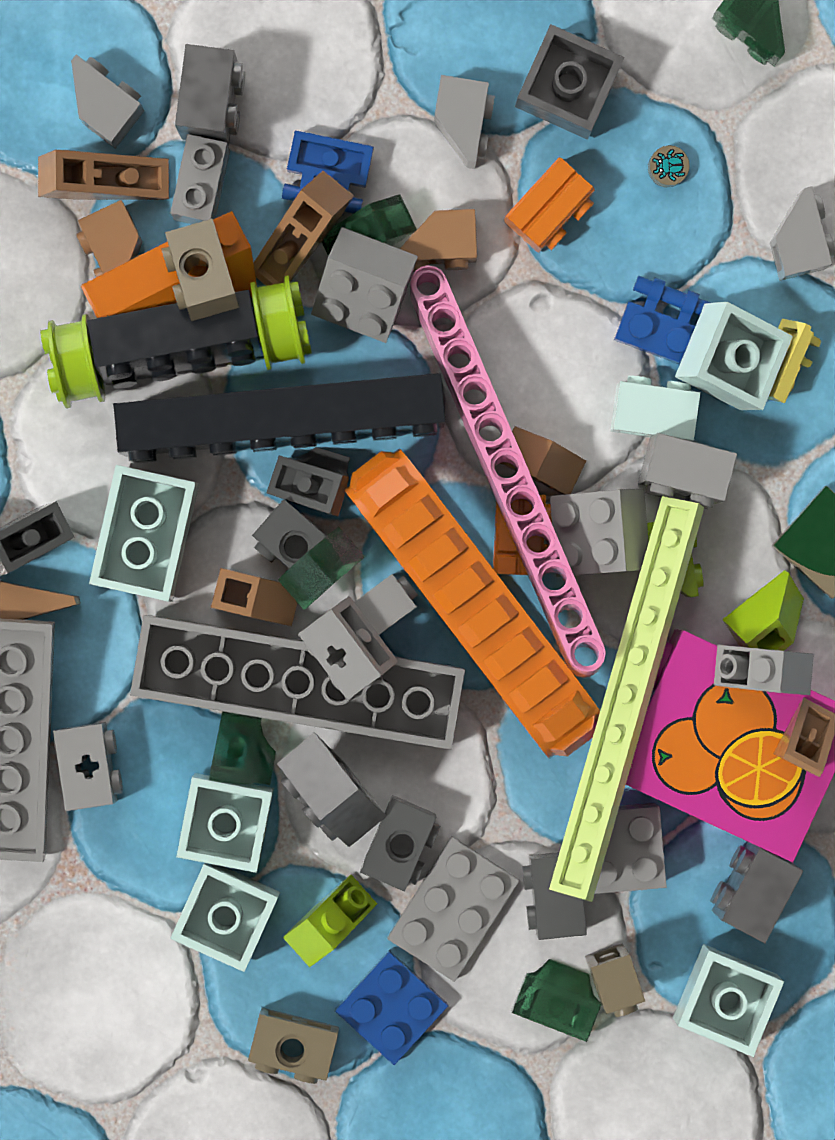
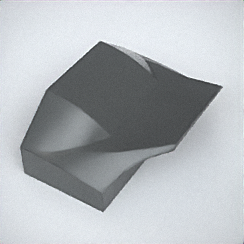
M317 447L298 457L286 458L279 455L266 493L338 517L345 495L344 490L347 488L349 480L347 469L350 457Z

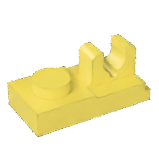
M787 319L781 320L778 328L793 337L769 394V400L785 403L795 385V379L801 366L809 368L812 365V361L804 355L809 345L820 347L821 340L814 336V332L811 331L812 326Z

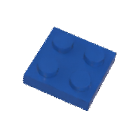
M388 950L335 1008V1012L387 1060L395 1065L448 1007V1003Z

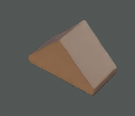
M514 426L512 433L532 479L561 494H571L586 460L552 440ZM502 462V463H500V464H502V465H504V466H506V467H508V468H510V469L516 471V468H515L514 465H512L511 463H508V462Z
M803 698L786 728L774 755L820 777L824 771L835 735V713Z

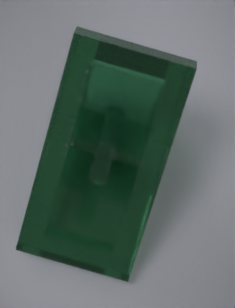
M338 526L301 557L278 581L303 610H306L362 561L365 556Z

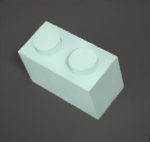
M628 376L627 382L620 381L617 384L610 432L652 437L657 433L691 442L694 441L701 392L691 391V385L688 383L668 381L667 388L652 386V379L640 376Z

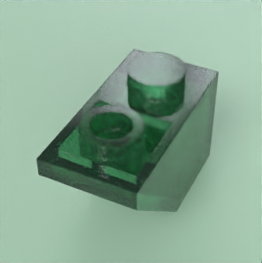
M723 0L716 9L711 19L717 22L715 27L722 35L730 40L739 39L749 47L747 49L748 54L757 62L763 65L770 63L773 67L776 66L785 54L778 0Z
M399 194L364 206L335 225L323 239L322 244L329 256L343 227L393 246L413 234L417 228Z

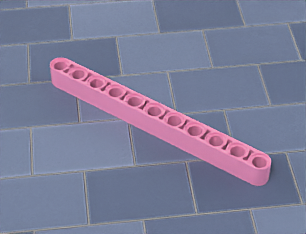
M422 266L411 277V302L564 661L574 675L583 678L591 677L598 672L605 660L604 644L446 276L435 266ZM431 282L437 285L439 290L434 295L428 296L420 293L417 288L422 283ZM439 318H448L453 322L454 327L449 331L442 332L437 330L433 323ZM459 353L467 356L470 363L463 368H456L449 363L448 359L450 356ZM469 390H479L484 394L485 400L480 404H470L465 400L464 394ZM485 426H494L500 431L501 437L496 441H486L480 436L479 431ZM508 462L514 465L517 473L511 478H502L496 473L495 467L499 463ZM516 499H525L530 502L533 510L527 515H518L513 512L510 504ZM535 535L541 536L548 542V549L541 553L533 552L527 546V539ZM547 573H557L563 578L564 587L559 590H550L543 584L542 577ZM563 610H573L579 615L580 624L574 628H567L560 623L558 614ZM580 647L590 648L596 654V663L590 666L579 664L575 659V650Z

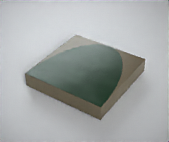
M824 486L771 546L830 599L835 597V493L827 486Z

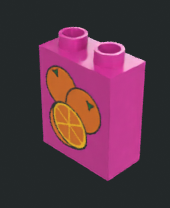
M675 629L664 648L626 785L793 863L835 774V735L824 771L820 777L774 755V752L803 698L835 713V701L811 690L810 695L714 686L717 646L689 632Z

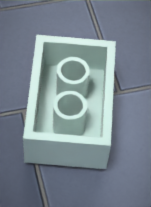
M116 465L89 584L173 602L199 484Z

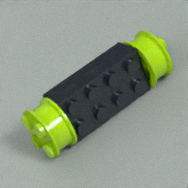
M288 275L284 276V283L257 287L255 282H251L252 298L249 290L235 292L239 308L191 321L188 309L179 310L177 303L91 320L88 314H83L81 321L56 325L54 320L48 321V329L40 330L44 352L49 354L53 364V368L47 369L51 392L56 393L58 402H63L64 407L68 409L71 408L72 401L97 397L99 402H105L104 382L106 385L113 384V388L116 389L128 388L136 385L139 379L152 377L154 381H165L175 378L177 376L176 372L191 369L195 374L207 373L215 370L216 365L232 362L233 366H244L254 363L256 361L255 357L264 356L267 370H272V363L299 359L301 364H305L304 355L312 354L306 322L305 320L298 322L297 318L305 316L298 281L290 283Z

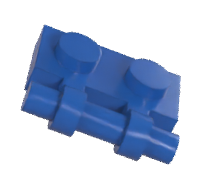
M295 130L287 172L302 175L300 186L284 184L282 199L294 201L301 189L322 171H325L348 191L350 185L366 188L374 146ZM353 197L342 215L344 216L345 212L360 215L363 199Z
M638 275L633 291L647 295L643 306L630 301L627 303L614 340L680 365L695 329L694 325L689 324L693 313L700 315L704 304L711 302L700 299V294L688 290L687 293L665 286L666 281L654 277L652 281ZM659 300L681 308L677 319L655 311Z

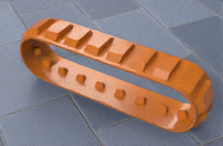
M398 449L395 452L381 451L354 471L351 476L350 486L344 490L545 755L549 759L554 755L568 757L593 738L600 709L402 450Z

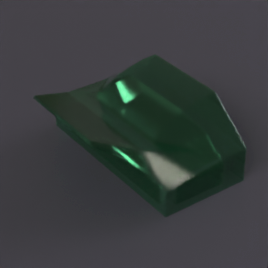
M222 711L209 780L248 785L252 783L271 784L276 751L269 745L263 735L262 718Z
M548 959L535 972L525 974L511 1012L587 1042L602 1004L593 994L588 973Z

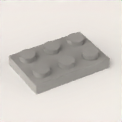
M451 836L390 931L387 939L455 982L517 886L519 879Z

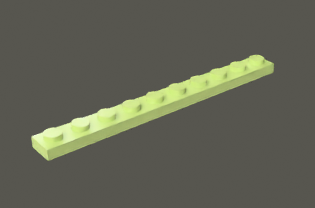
M664 496L661 498L549 889L590 902L593 901L704 511V507L699 503Z

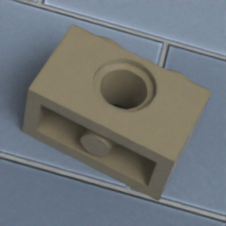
M213 219L165 232L169 247L162 248L161 250L168 273L172 271L177 272L180 284L174 285L172 288L179 310L187 308L191 321L239 308ZM201 265L208 268L207 272L200 277L188 275L189 271L195 266Z
M623 943L585 956L599 1000L606 1014L614 1012L615 1017H620L637 1011V1004L645 1002V998L630 954Z
M261 1008L248 1062L256 1063L255 1069L265 1073L278 1074L279 1069L295 1073V1079L306 1083L317 1084L318 1079L327 1081L339 1027ZM287 1039H297L303 1044L304 1051L297 1057H290L283 1052L281 1045Z

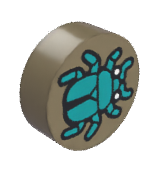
M668 145L657 149L648 162L650 178L661 187L669 188L680 184L689 172V159L685 152L676 146Z

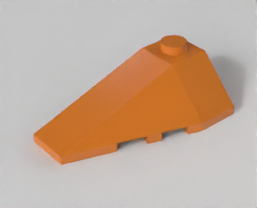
M233 211L213 219L234 291L249 290L252 298L250 283H256L252 250ZM168 241L81 285L97 318L177 303L172 286L180 284L177 272L172 271L168 273L161 250L162 248L169 247ZM201 265L195 266L189 271L188 275L200 277L207 272L208 268Z

